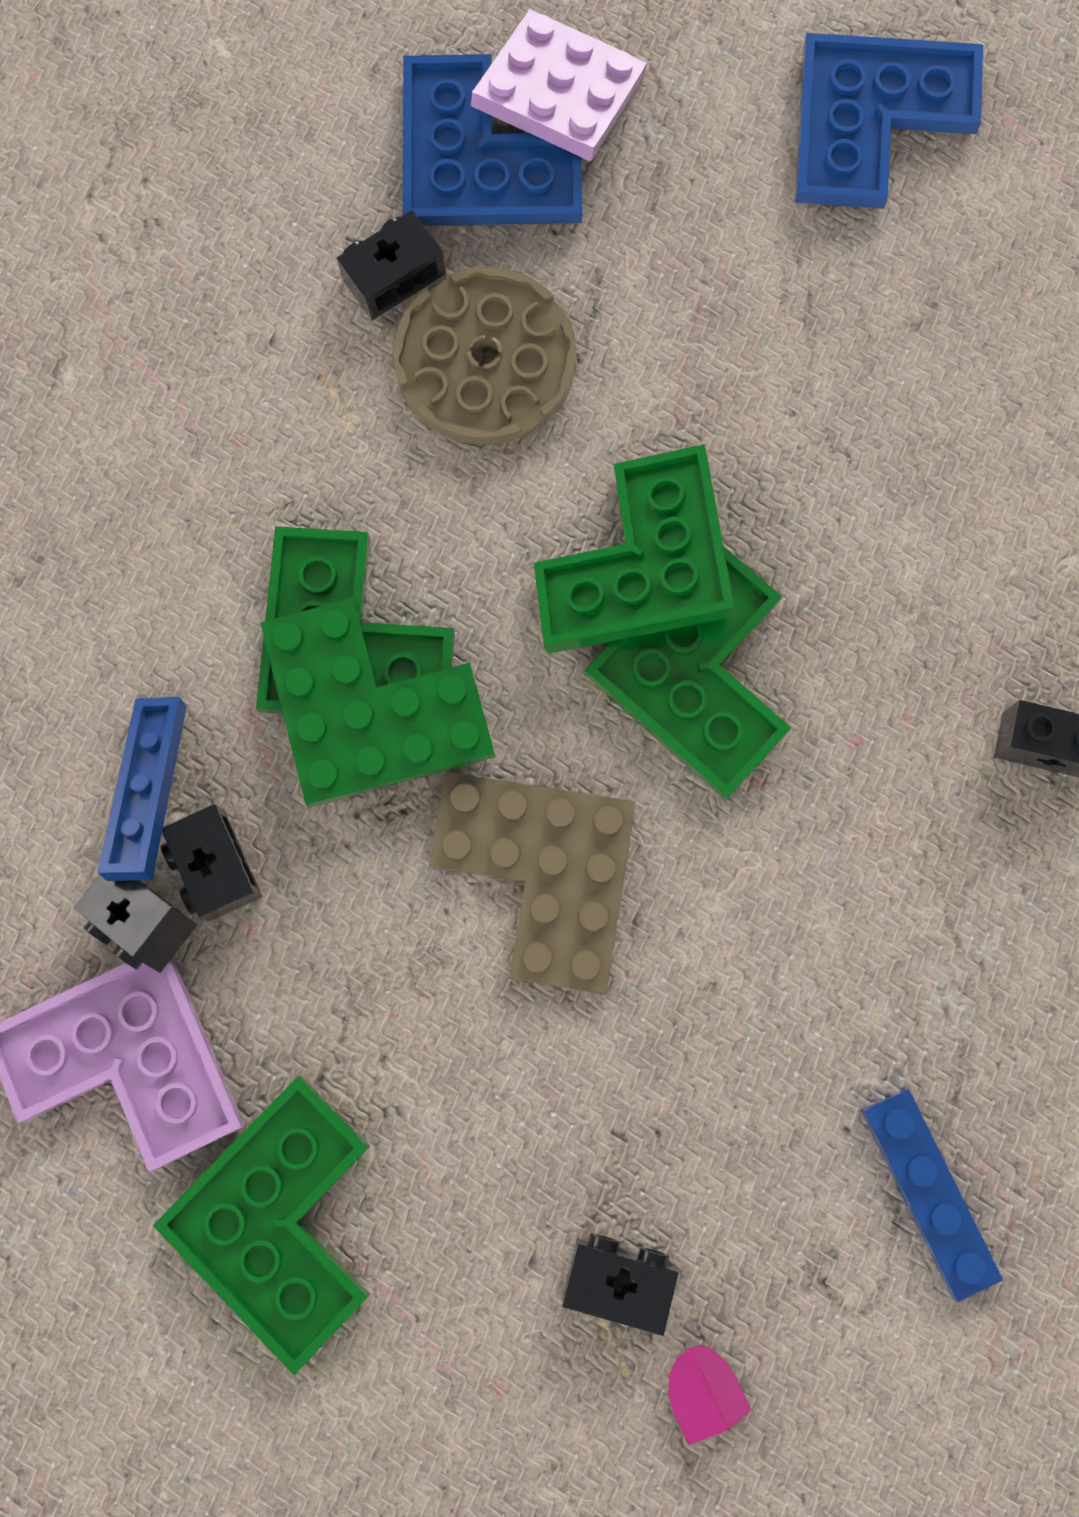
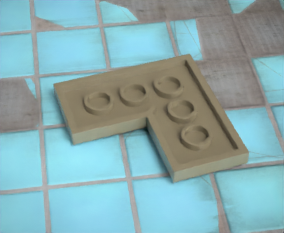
M451 772L445 773L429 864L430 868L525 883L509 979L607 994L636 801Z

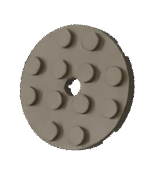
M476 267L449 274L450 279L436 285L429 291L425 288L410 303L399 322L394 340L393 357L401 392L412 411L426 425L453 440L470 444L490 445L524 437L545 424L557 412L571 388L576 368V342L570 319L565 316L562 309L554 301V295L547 288L532 278L516 271L496 267ZM490 347L497 352L498 357L493 362L484 364V367H481L472 356L479 348Z

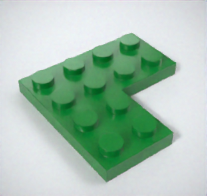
M705 444L614 464L625 544L534 563L543 644L548 654L736 617Z
M275 526L265 621L353 598L359 614L377 687L452 667L455 641L454 628L363 622L370 547L368 532ZM263 636L256 709L260 713L283 714Z
M724 547L736 617L611 641L584 670V675L726 801L783 739L791 727L721 666L777 606L782 598L780 594Z
M353 598L260 622L305 805L308 808L496 757L470 662L377 687L359 614Z
M297 1076L152 1225L293 1375L306 1364L370 1295L300 1222L304 1215L371 1147L302 1076Z

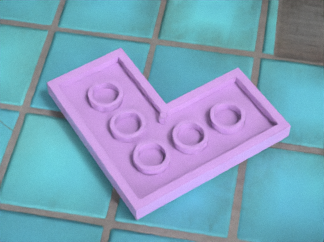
M174 958L170 960L161 973L142 963L138 970L124 963L0 1022V1080L17 1123L31 1120L111 1081L148 1172L155 1171L246 1127Z

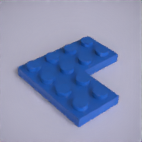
M806 33L803 51L795 203L884 209L888 200L891 129L976 134L981 125L983 44Z
M491 54L403 56V215L413 210L424 226L582 223L581 157L530 133L492 134V116L471 106L472 91L492 64Z

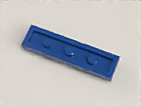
M180 697L135 699L98 868V874L106 881L153 880L187 705Z
M903 1089L861 1109L952 1299L960 1302L1003 1281L910 1090Z

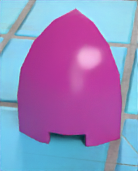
M699 1345L688 1349L676 1359L669 1374L668 1395L674 1415L688 1445L730 1430L751 1411V1407L737 1378L727 1362L715 1350Z

